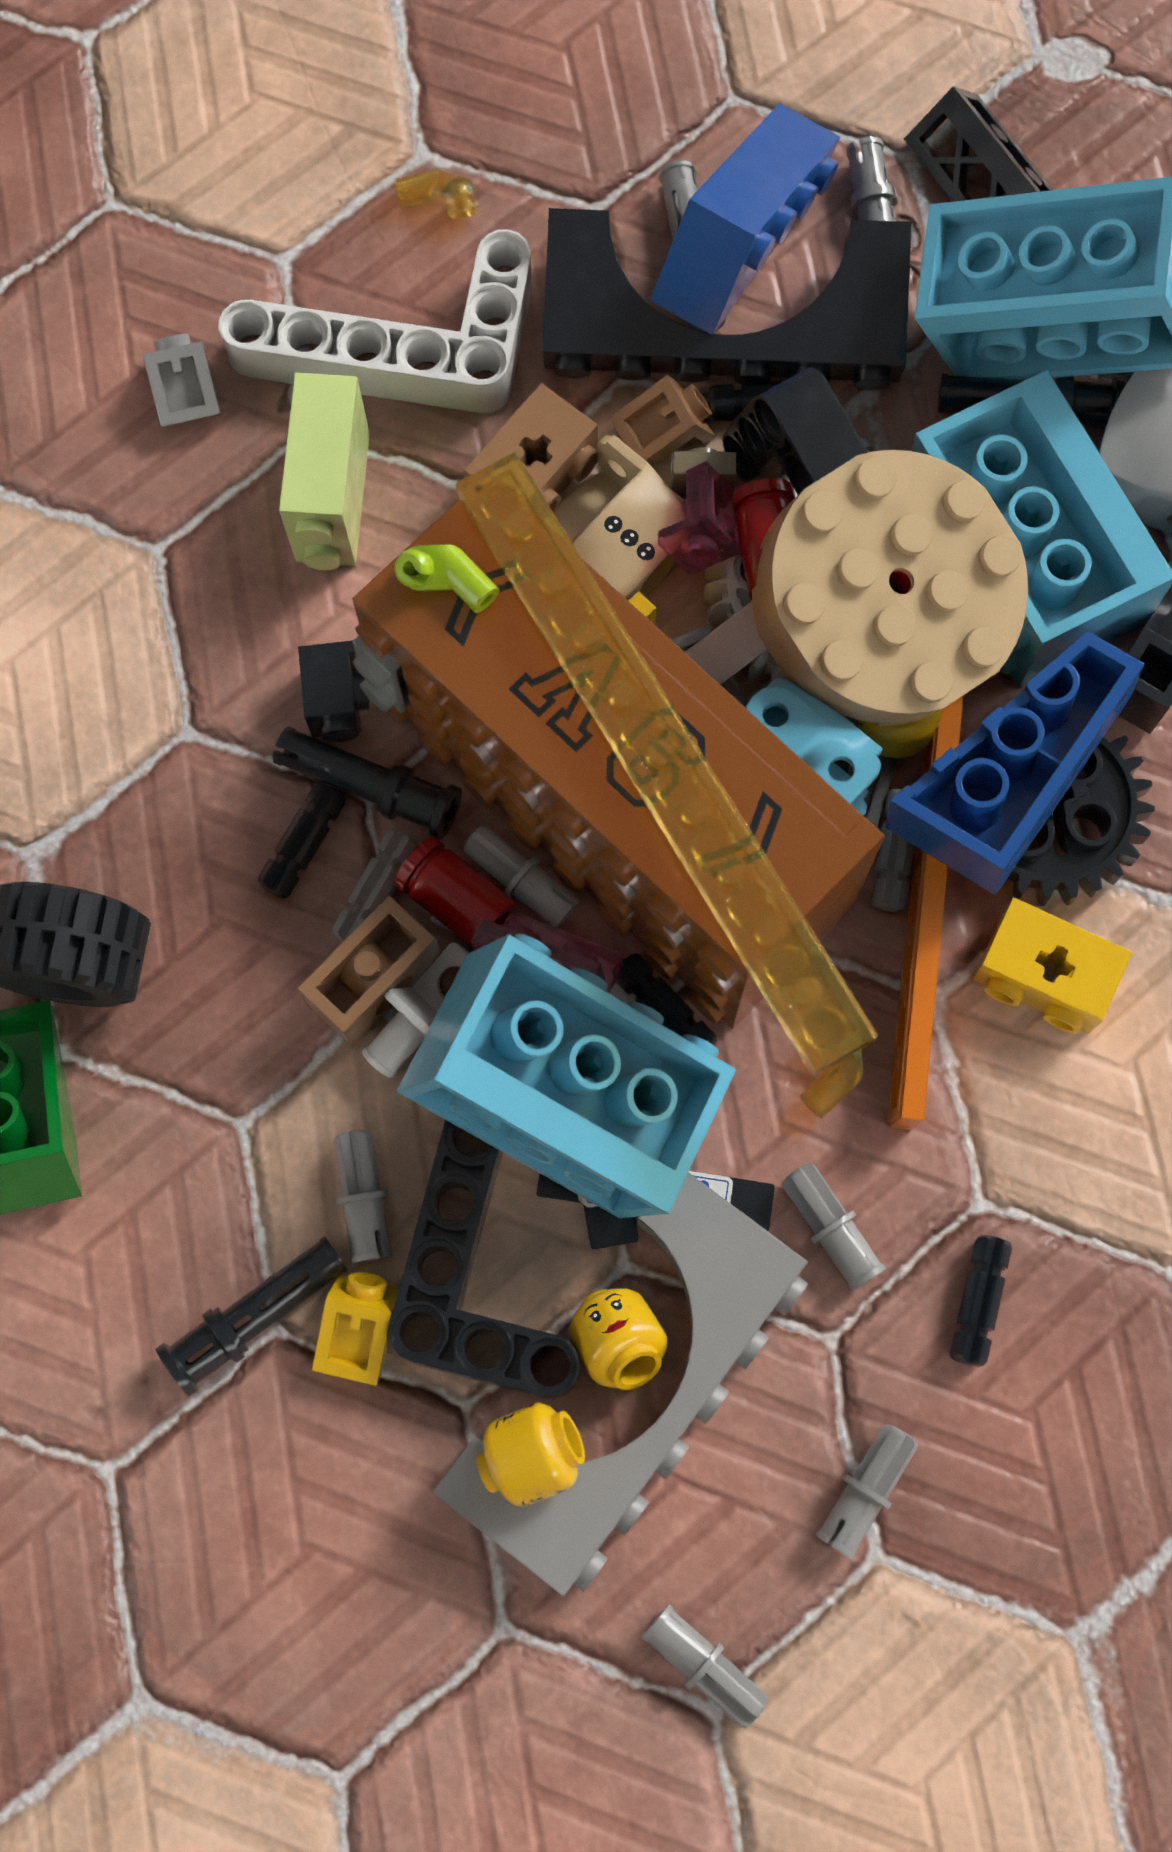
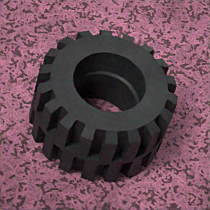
M41 882L1 884L0 987L34 998L79 1006L114 1007L131 1003L136 998L151 923L145 915L130 905L95 892Z

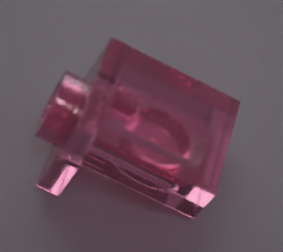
M708 461L686 470V499L683 501V512L686 519L658 531V545L687 574H695L741 553L736 513L732 503V494L735 490Z

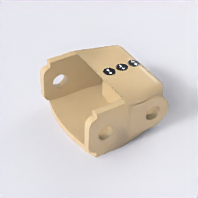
M614 434L612 436L604 435L597 443L598 464L603 471L583 483L566 497L545 525L627 600L631 599L638 591L647 598L689 554L692 541L703 530V524L694 509L667 486L647 461Z

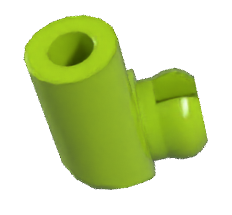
M420 545L411 547L399 554L395 561L394 570L396 577L404 586L418 591L453 590L474 613H479L490 606L500 592L499 588L463 550L455 545Z

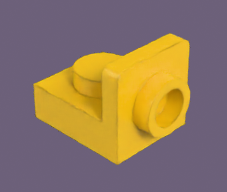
M367 1272L338 1275L326 1297L312 1371L377 1386L382 1375L389 1341V1324L399 1287L387 1285V1281L384 1278Z

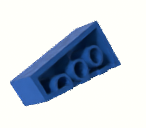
M779 103L689 199L650 301L713 336L777 244L781 245L795 219L802 220L816 194L822 196L828 188L839 165L831 157L840 136Z
M1087 631L1027 682L1022 692L1003 708L999 706L981 722L980 727L955 749L950 748L931 764V769L912 786L909 787L907 785L890 799L885 828L996 895L1131 698L1144 663Z

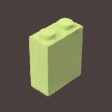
M295 372L279 512L296 562H303L306 566L317 570H334L339 565L356 566L370 437L357 376Z

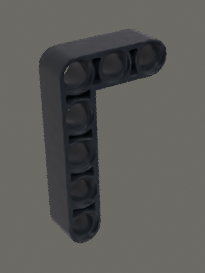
M812 367L755 396L722 436L724 451L736 452V474L746 482L751 481L781 465L797 495L857 455L868 453L825 377Z
M445 1120L389 1324L391 1345L402 1358L419 1366L542 1398L556 1399L567 1395L577 1384L581 1366L577 1351L568 1340L551 1333L461 1310L503 1152L489 1145L486 1151L477 1156H465L459 1153L456 1149V1139L463 1129ZM463 1188L474 1196V1207L471 1213L458 1221L443 1218L439 1213V1202L442 1196L451 1189ZM438 1251L452 1254L457 1262V1270L454 1277L447 1284L441 1286H432L425 1283L421 1274L425 1259L430 1254ZM421 1315L434 1318L439 1326V1338L436 1344L424 1352L410 1350L404 1340V1330L407 1324L413 1318ZM483 1332H493L499 1335L505 1345L501 1361L489 1369H479L473 1366L468 1357V1346L471 1340L477 1334ZM548 1348L562 1351L570 1362V1371L566 1379L555 1386H544L538 1383L531 1371L535 1356L540 1351Z

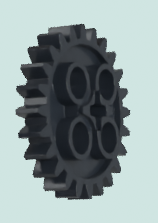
M1126 735L1111 742L1103 737L1083 767L1086 778L1073 781L1058 803L1060 809L1054 817L1053 812L1036 835L1039 848L1026 850L1007 879L1014 882L1012 891L1014 898L1020 899L1028 887L1034 888L1039 906H1045L1051 898L1053 891L1058 890L1065 905H1071L1077 898L1078 885L1090 898H1093L1102 890L1101 878L1114 885L1124 875L1120 864L1131 867L1141 854L1132 844H1143L1150 836L1151 831L1138 822L1148 820L1155 811V806L1139 801L1138 798L1144 796L1153 784L1152 780L1133 779L1132 775L1144 760L1142 756L1123 759L1120 753L1129 740ZM1086 818L1091 820L1098 827L1100 838L1089 840L1082 837L1076 832L1073 819ZM1055 833L1061 849L1065 852V856H1058L1055 853L1053 845Z

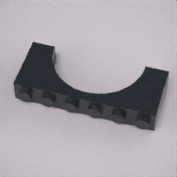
M549 208L542 350L544 368L555 369L556 375L566 378L588 377L591 375V370L615 371V377L632 381L650 378V373L674 374L676 380L687 383L706 382L710 380V375L734 376V381L742 384L770 382V377L791 378L812 367L817 369L829 384L830 380L854 381V386L860 389L879 390L890 386V382H899L906 367L912 222L851 219L845 238L841 264L825 290L808 307L789 320L765 330L746 334H713L711 336L706 332L691 329L665 317L648 304L634 289L624 274L615 254L609 225V210Z

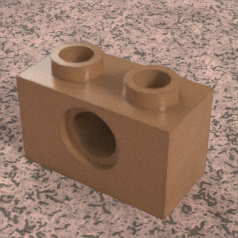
M389 895L297 989L306 1004L353 1048L393 1007L384 997L391 988L412 987L441 953L436 938Z

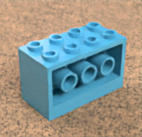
M1172 176L930 204L915 320L953 374L966 377L1027 380L1048 370L1052 378L1172 369Z
M1048 370L915 434L911 451L927 454L955 465L983 485L1021 543L1028 575L1027 610L1017 643L1009 658L1000 669L1004 674H1011L1018 688L1025 686L1027 682L1087 631L1111 643L1147 624L1172 585V569Z
M508 934L468 953L396 1092L618 1218L669 1214L737 1069L717 1058L719 1050L706 1040L693 1035H683L682 1037L663 1026V1016L654 1009L633 1001L626 1004L606 992L608 988L607 983L597 975L580 968H572L570 971L550 959V949L532 937L523 934H516L513 937Z

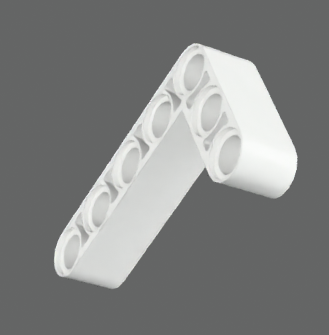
M509 229L496 230L481 240L475 258L461 332L256 300H239L226 307L219 318V332L232 368L239 374L247 377L294 384L295 372L357 376L361 395L477 413H492L501 409L508 402L512 393L532 292L530 246L521 234ZM501 266H511L515 268L514 270L509 272H499L495 270L496 268H499ZM490 318H501L506 320L504 323L499 325H487L483 323ZM249 335L260 336L257 340L250 343L239 342ZM306 344L319 345L316 349L309 352L297 351ZM364 353L378 354L369 361L356 360L359 355ZM430 361L437 364L428 370L413 368L421 362ZM484 370L496 373L488 379L472 377L475 373Z

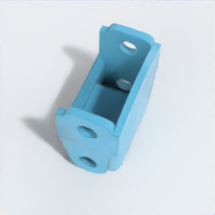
M778 678L772 681L767 688L753 695L747 705V710L865 816L867 805L864 798L869 792L866 788L876 779L880 772L881 763L878 756L883 748L844 716L785 678ZM844 760L850 763L853 767L854 775L851 777L834 761Z

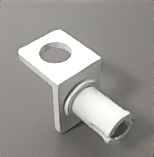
M449 944L413 987L391 988L384 997L397 1009L398 1013L372 1043L362 1051L365 1059L383 1075L394 1078L398 1073V1069L422 1043L445 998L440 989L442 975L451 967H461L469 953L461 944Z

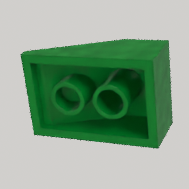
M48 1000L0 1010L1 1215L82 1197L77 1140L54 1011L51 1001Z

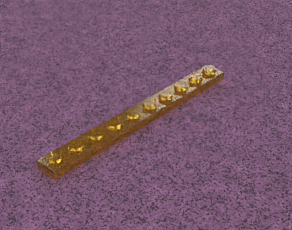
M514 452L455 483L458 498L812 1077L874 1042L878 1034L517 453Z

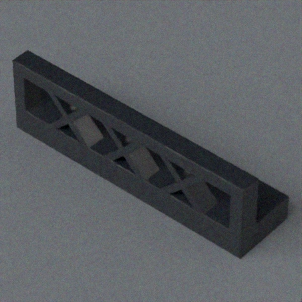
M952 86L904 138L953 202L972 200L965 191L968 165H985L992 173L990 197L1003 196V190L1008 195L1053 190L976 93ZM948 118L958 130L955 157H938L926 140ZM969 146L973 149V151L977 154L978 157H968ZM945 165H954V176Z

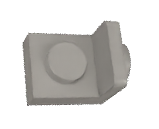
M189 333L154 340L156 351L142 355L161 427L221 415L207 360L205 344L202 341L191 343Z

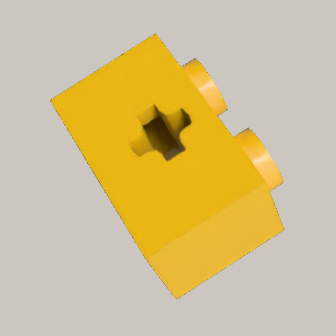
M1013 897L1000 916L972 980L985 985L984 992L1001 1003L1019 1006L1022 1002L1044 1012L1043 1019L1057 1029L1073 1034H1078L1080 1030L1090 1033L1104 1020L1133 951ZM1045 961L1056 965L1053 971L1056 979L1053 982L1042 978L1045 970L1042 964Z

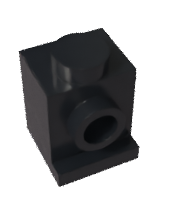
M353 640L298 646L304 718L313 738L322 737L323 740L329 742L353 740L361 732L359 711L370 710V699L360 687V683L365 678L353 664V660L357 658L352 643Z

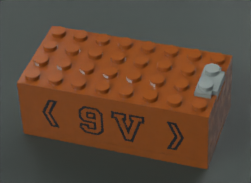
M487 473L405 550L420 545H455L463 550L499 588L498 596L485 610L474 613L453 590H413L410 587L404 586L397 579L394 570L396 557L352 598L359 625L355 627L359 636L352 641L357 656L353 660V664L365 678L360 683V687L366 696L396 723L401 725L407 719L422 734L419 742L434 760L442 766L451 761L467 777L462 782L477 801L487 808L495 803L511 818L507 822V826L520 842L531 850H534L539 845L556 861L551 866L553 871L571 890L578 893L583 888L586 889L601 904L597 908V912L615 932L624 936L630 931L647 947L642 954L660 975L668 980L676 975L693 991L688 996L689 1000L704 1017L715 1024L722 1019L733 1029L854 907L885 835L505 487Z

